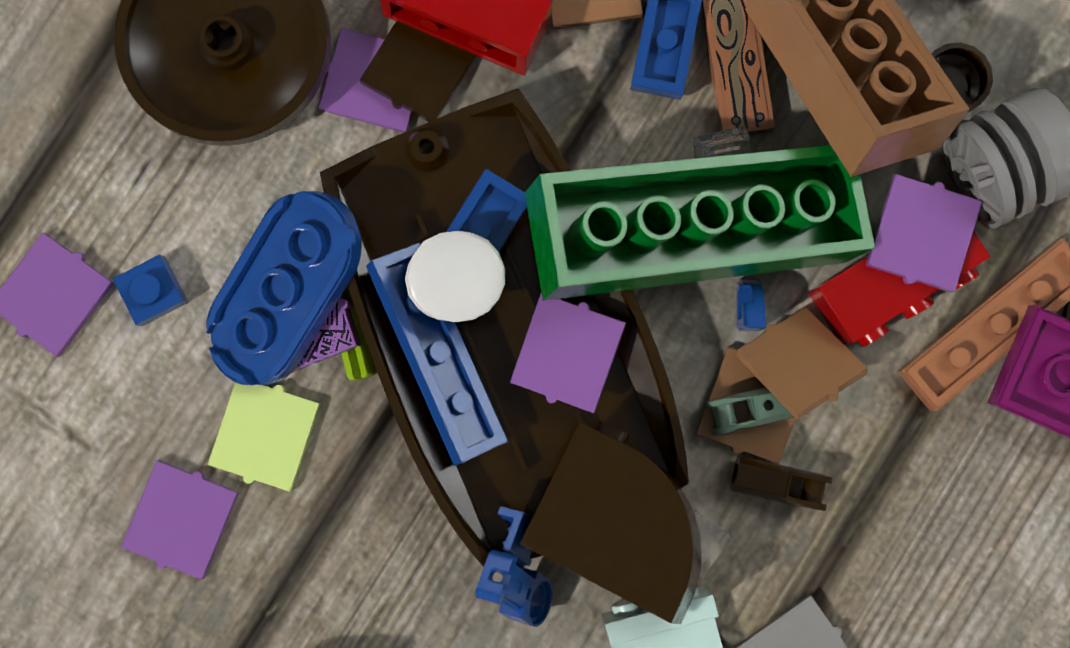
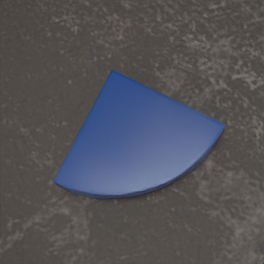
M739 279V282H737V329L739 331H760L765 329V300L760 280Z

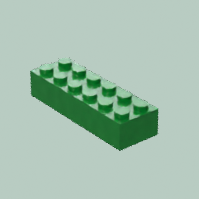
M831 145L540 174L525 192L543 301L841 264L875 249L861 176L859 174L850 177Z

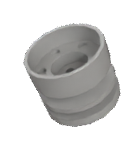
M1030 89L1003 101L995 109V113L981 111L975 114L969 121L961 120L943 144L945 162L958 193L982 201L977 220L985 227L997 229L1012 221L1014 217L1021 218L1034 211L1035 204L1048 206L1070 196V112L1058 97L1046 89Z

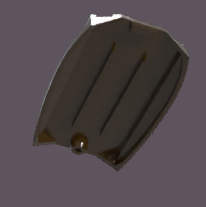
M519 88L463 107L373 145L320 172L324 193H328L341 200L350 209L359 226L362 242L361 257L357 270L348 284V288L365 340L400 431L412 458L441 511L454 531L483 567L491 550L505 552L503 550V541H506L509 533L507 529L511 526L498 515L500 506L522 511L530 518H533L579 422L596 430L599 422L603 421L630 435L626 445L641 452L663 468L680 488L689 484L686 451L675 400L659 351L633 290L561 298V300L575 305L586 302L589 304L590 310L626 322L595 413L559 400L549 403L545 395L510 383L541 294L528 210H526L500 252L505 267V286L499 300L489 312L478 318L455 322L508 441L461 464L453 465L368 273L366 265L372 260L417 243L421 245L424 240L446 232L485 169H488L523 192L527 191L540 174L571 171L543 123ZM425 143H432L434 145L433 151L429 154L420 152L421 146ZM532 551L529 558L533 559L541 557V555Z

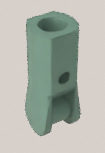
M766 387L705 402L706 409L712 408L716 428L711 429L713 436L795 418ZM746 400L751 420L737 423L732 403Z

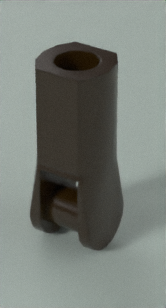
M739 455L735 460L730 489L737 493L826 511L827 505L822 504L826 483L832 484L833 478L816 472ZM792 475L805 478L801 498L788 496Z

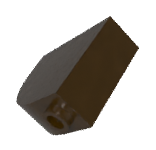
M603 421L599 422L596 430L579 422L520 544L671 624H681L695 594L702 561L700 532L695 514L687 497L675 480L663 468L641 452L626 445L629 434Z

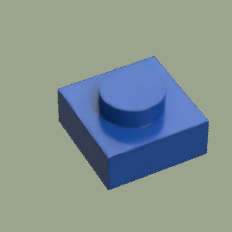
M160 254L113 278L137 326L143 327L189 303L168 260Z

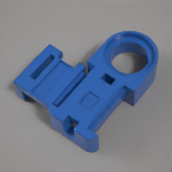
M500 506L498 515L511 526L507 529L509 533L506 541H503V550L505 552L490 551L477 584L475 595L478 599L501 605L498 612L508 619L538 627L544 622L550 611L553 588L550 580L541 573L524 568L525 565L530 566L532 560L529 557L532 550L522 546L520 543L532 518L522 511ZM498 572L503 575L500 582L493 581L494 573Z

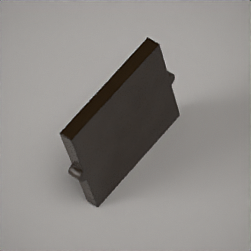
M396 20L360 78V83L391 100L393 108L400 109L403 107L430 122L440 117L476 58V55Z

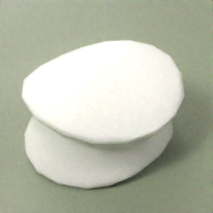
M444 232L422 242L408 263L405 283L408 296L416 307L427 316L442 321H468L489 312L499 300L505 286V267L500 253L489 240L470 232Z

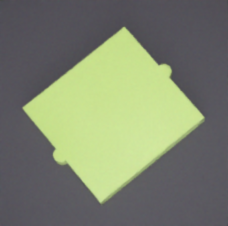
M235 382L208 465L243 476V480L247 484L258 481L291 492L321 403L287 393L282 385H276L272 388L266 385H241Z

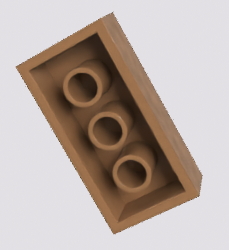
M749 0L745 11L850 177L940 149L970 110L895 0Z

